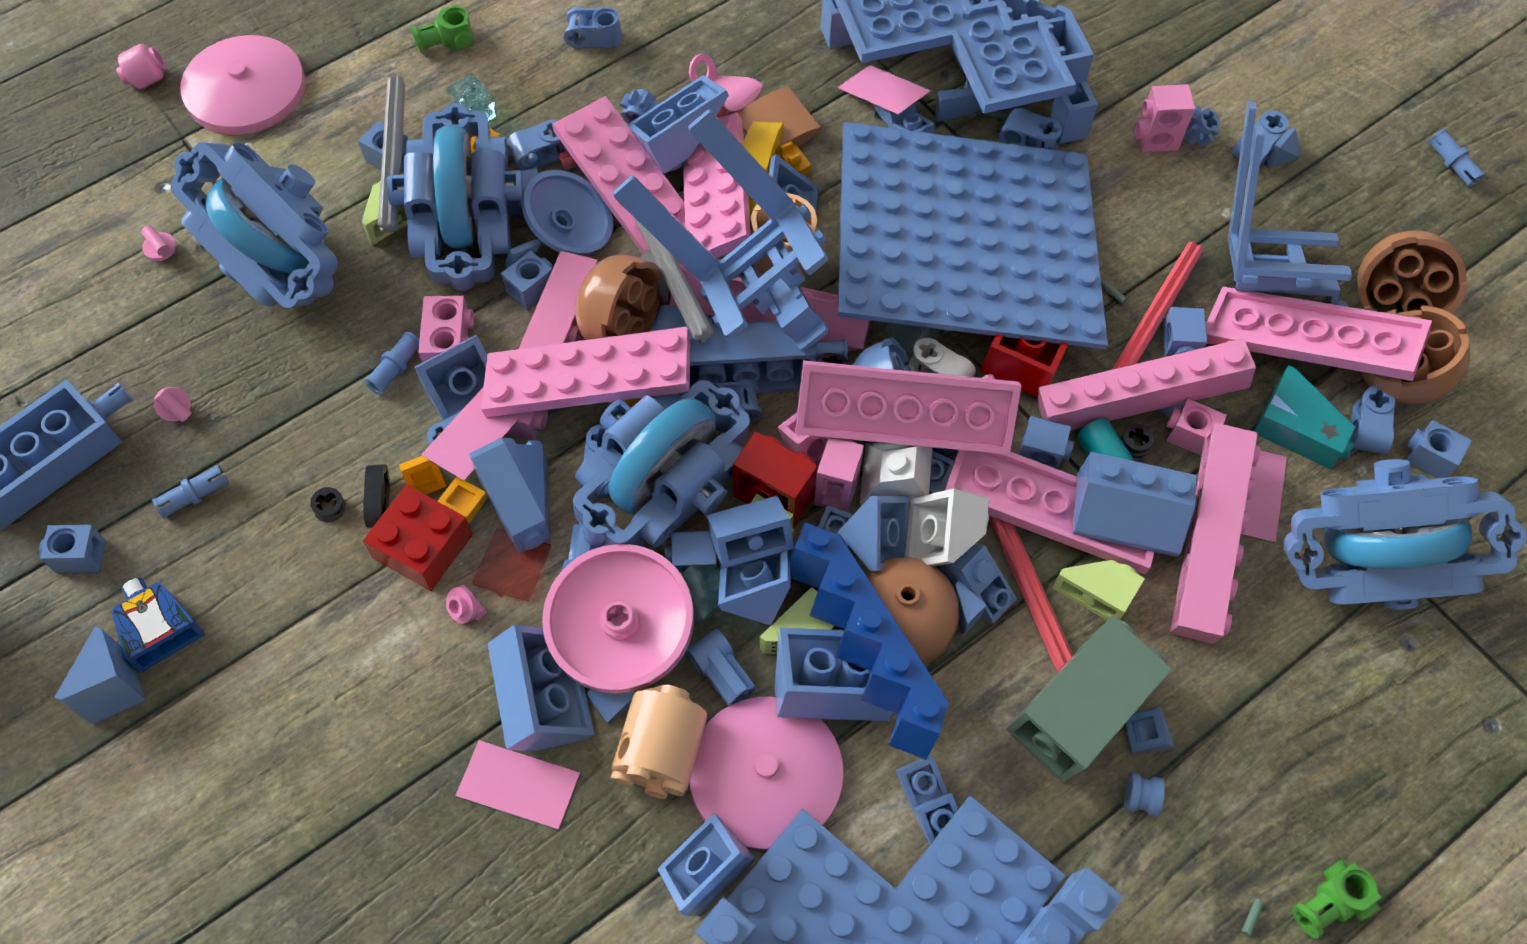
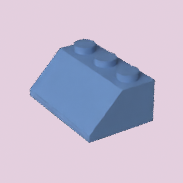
M1090 452L1077 473L1072 534L1178 557L1181 554L1195 509L1196 475Z
M513 625L487 643L506 750L540 751L595 736L585 687L570 678L556 663L547 647L543 628Z
M780 627L775 672V695L778 717L889 721L893 713L861 701L871 671L835 658L844 630Z

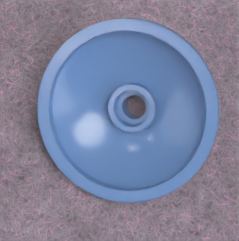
M549 170L534 176L525 187L521 202L525 220L532 232L550 248L558 252L564 251L581 256H589L600 251L609 241L613 231L611 210L593 185L587 180L567 171Z

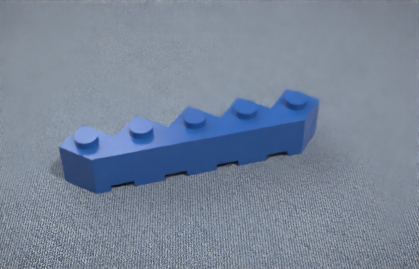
M804 523L790 559V573L792 579L819 589L809 616L844 629L835 658L871 671L861 701L898 714L889 746L927 760L940 735L949 702L840 535Z

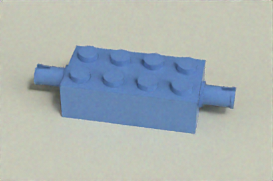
M760 320L748 323V326L731 340L724 335L721 327L718 328L716 325H710L713 335L707 338L704 343L694 339L691 334L690 387L701 380L711 383L753 380L759 384V393L800 391L803 360L816 362L818 356L823 353H836L848 359L847 341L845 339L842 341L816 342L808 350L802 352L797 344L781 329L778 321L767 322Z
M66 379L0 425V530H3L122 443L107 424V417L128 402L133 401L119 383L92 402L90 399L86 401Z

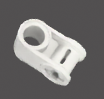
M923 338L915 343L913 357L908 365L915 372L973 377L976 374V369L971 361L956 354L932 338ZM931 348H933V353H932V355H929V354H930V351H931ZM919 364L922 365L920 371L918 370Z

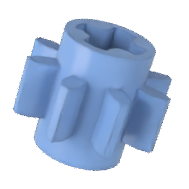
M633 89L631 95L625 94L620 104L623 107L621 114L629 124L659 103L656 102L651 92L644 89Z
M1196 106L1184 139L1191 145L1199 141L1202 147L1212 142L1213 137L1220 133L1218 130L1220 125L1218 115L1208 107L1201 111L1200 107Z

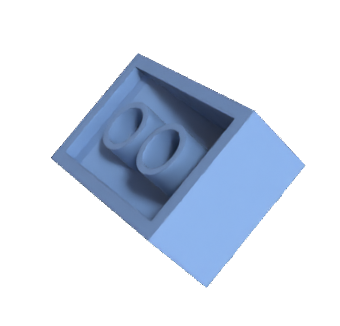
M702 75L629 123L628 127L664 174L675 171L683 165V161L691 157L700 143L689 131V125L706 110H711L717 116L729 94L726 89Z

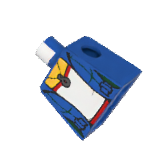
M142 578L129 580L122 587L127 600L112 609V616L124 657L140 673L206 635L203 629L161 582L147 587Z

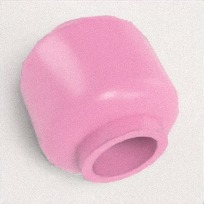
M138 44L118 56L120 67L116 68V71L126 85L131 84L135 88L143 90L161 81L164 78V70L167 66L155 47L149 48L145 44Z

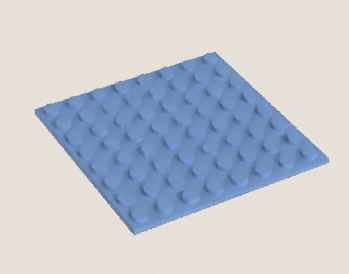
M844 122L837 316L993 336L1000 334L1004 335L1003 337L1020 339V337H1024L1025 340L1041 342L1047 340L1049 343L1061 344V342L1069 343L1068 345L1106 349L1108 341L1087 154Z

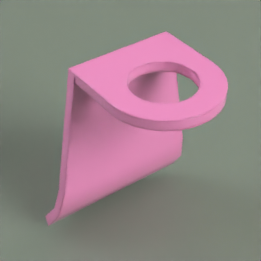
M698 54L692 59L689 66L691 82L698 79L696 68L701 61H704L707 64L706 77L727 90L729 97L723 106L731 113L740 111L752 103L762 89V83L749 77L719 76L712 58L707 54Z

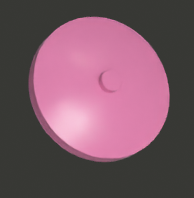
M245 35L219 41L200 52L187 66L182 76L180 90L182 100L189 114L198 124L208 130L221 134L245 135L268 129L288 117L299 105L304 95L306 78L298 56L290 47L273 38Z
M606 545L577 557L557 576L544 603L543 633L552 657L559 667L575 682L589 689L604 693L633 692L661 680L682 659L693 633L694 607L690 591L681 573L662 555L637 545Z
M754 697L731 704L717 713L705 725L689 781L695 806L704 822L715 813L748 850L767 852L802 808L823 827L826 825L834 813L840 798L843 785V761L834 735L821 719L778 717L776 697Z

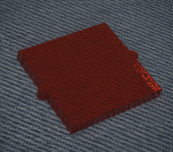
M496 528L472 583L474 586L497 592L499 597L507 595L529 602L552 546L549 543L543 542L534 549H527L518 553L507 532Z

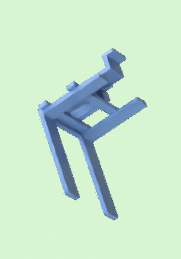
M1248 101L1228 233V245L1234 271L1233 279L1236 281L1235 290L1326 296L1325 303L1348 307L1346 301L1339 300L1341 290L1337 280L1350 281L1352 277L1350 267L1307 264L1301 245L1337 247L1339 238L1336 233L1250 229L1264 141L1263 126H1255L1254 128L1256 104L1255 101ZM1250 242L1284 244L1288 256L1253 254Z
M706 110L689 125V131L770 217L769 221L722 260H718L635 176H630L613 191V196L701 282L703 286L700 289L702 297L706 301L709 300L715 313L712 316L713 322L718 328L721 327L724 335L729 340L733 339L748 326L741 310L753 301L755 307L762 314L771 309L781 329L797 344L802 352H805L828 334L829 329L824 320L810 306L799 286L806 279L798 263H801L809 275L819 269L828 261V257L821 247L827 239L820 229L814 233L806 222V219L812 214L806 205L803 204L798 207L711 110ZM785 236L793 249L791 252L788 246L781 240ZM768 254L774 266L765 274H762L754 264ZM740 275L746 289L735 297L729 282Z

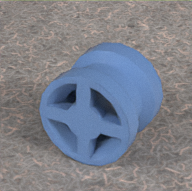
M1130 772L1124 791V810L1133 813L1138 809L1144 810L1149 816L1158 817L1164 801V779L1155 776L1150 780L1144 779L1139 773Z

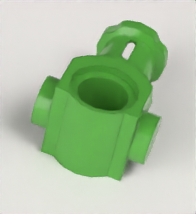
M459 4L441 9L438 17L434 18V23L419 28L416 26L410 27L419 53L424 52L425 48L442 44L444 48L448 47L456 51L473 46L474 37L469 15Z
M1341 859L1322 872L1327 880L1317 887V895L1305 904L1297 903L1294 905L1292 912L1301 929L1312 938L1318 939L1323 935V929L1335 920L1346 922L1354 915L1360 922L1367 919L1381 909L1376 901L1382 897L1377 892V884L1372 875L1358 868L1355 862L1347 866L1344 860ZM1345 882L1351 883L1355 887L1357 899L1348 894ZM1323 908L1324 911L1318 915V911Z

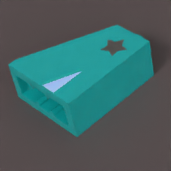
M1288 365L1277 382L1254 432H1258L1257 435L1330 470L1339 458L1344 461L1347 459L1355 442L1350 440L1355 426L1296 368Z

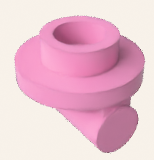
M147 225L142 229L141 233L146 238L143 242L142 250L148 259L163 261L174 254L177 244L170 234L157 232L151 225Z
M164 388L154 398V409L158 416L164 420H180L184 422L192 413L190 411V398L180 388Z
M460 585L449 591L446 599V608L454 621L467 623L473 619L480 620L486 615L487 610L465 585Z

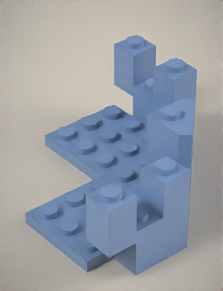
M822 0L821 30L829 49L853 44L861 63L949 44L959 67L963 69L983 114L1054 98L1049 118L1058 120L1062 125L1063 129L1061 136L1057 139L1058 143L1063 144L1088 138L1098 106L1086 82L1094 53L1071 9L1061 5L1053 8L1040 3L1041 0Z
M971 796L967 797L896 888L891 886L802 808L726 900L722 897L694 932L706 944H1078L1085 933L1096 932L1100 929L1123 896L1092 870L1085 868L1072 873L1048 906L1042 907L1066 875Z

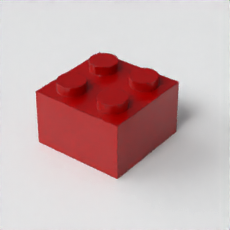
M996 334L980 372L987 375L992 374L998 380L1019 382L1022 385V391L1038 397L1039 387L1050 384L1069 343L1061 342V344L1049 343L1047 340L1041 342L1025 340L1024 337L1017 339Z
M755 432L733 463V496L746 504L751 503L756 494L765 499L778 496L783 508L793 514L794 529L815 498L818 465L809 456L800 452L795 453L783 447L782 443L772 436L765 437Z
M406 484L363 539V542L373 559L425 589L432 591L473 534L465 516Z

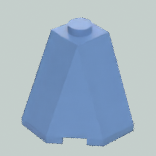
M499 438L469 453L481 487L486 492L490 504L517 552L521 553L527 549H534L540 546L544 540L550 538L549 464L541 442L529 440L525 445L516 444L512 438Z

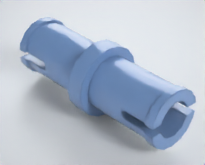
M1445 128L1435 133L1437 138L1432 136L1428 140V143L1445 160L1444 165L1448 169L1452 168L1466 183L1468 188L1479 182L1477 178L1482 180L1485 177L1486 173L1468 156L1470 152L1467 148H1461L1447 133Z
M405 332L392 350L384 352L381 356V363L365 379L366 386L376 394H383L398 374H403L407 369L406 364L419 349V338L411 332Z
M217 464L191 480L188 477L181 480V485L159 497L153 498L152 502L155 507H161L171 502L169 505L157 510L165 519L191 503L194 505L202 502V497L230 484L228 477L224 475L211 481L213 478L224 473L220 465Z

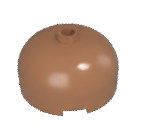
M1420 230L1395 233L1378 242L1364 257L1357 276L1360 300L1364 309L1370 311H1377L1370 300V293L1373 291L1375 299L1381 304L1390 305L1399 300L1404 312L1421 310V306H1430L1453 314L1465 297L1468 283L1466 282L1467 275L1464 262L1452 244L1439 235ZM1419 298L1417 304L1407 306L1411 300Z
M626 254L613 255L598 262L584 278L576 299L575 316L582 337L585 340L650 332L663 300V296L658 295V281L662 278L659 267L653 262Z
M1421 306V310L1396 313V309L1386 312L1432 320L1431 330L1413 381L1360 371L1368 387L1376 385L1382 390L1381 394L1383 392L1395 398V403L1400 404L1430 402L1453 390L1466 374L1470 361L1469 338L1463 322L1448 311L1430 306Z
M894 557L883 560L882 562L886 563L882 570L870 571L868 569L864 574L924 666H928L930 662L937 659L950 647L954 639L960 616L956 591L944 573L935 566L927 565L920 559ZM901 594L908 595L907 600L903 599Z

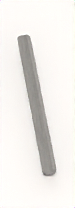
M390 76L387 79L378 225L384 233L395 232L398 228L399 205H390L387 176L401 175L405 83L401 76Z
M635 219L693 338L698 339L700 343L706 342L707 338L712 337L713 330L677 259Z

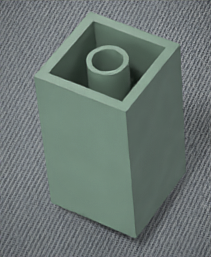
M1112 615L1084 642L1005 730L1062 783H1065L1088 767L1172 668L1165 663V659L1159 651L1152 647H1147L1135 636L1131 626L1121 620H1117Z

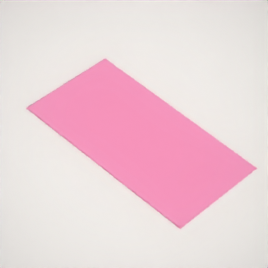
M871 65L837 87L896 114L901 113L931 91Z
M483 388L421 454L462 480H465L474 470L469 453L502 438L524 414L517 413L485 417L481 410Z
M1260 450L1258 462L1255 467L1252 466L1250 478L1255 479L1253 494L1250 499H1246L1245 511L1249 512V521L1245 532H1241V534L1276 543L1287 457Z
M479 740L455 796L559 829L580 772Z

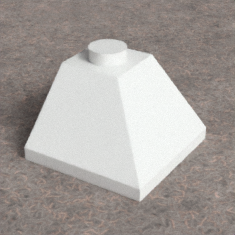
M883 442L866 443L860 494L861 506L870 496H909L910 501L912 498L929 495L932 447Z
M950 489L910 499L905 557L920 559L930 566L954 563L986 534L989 521V498L958 489Z

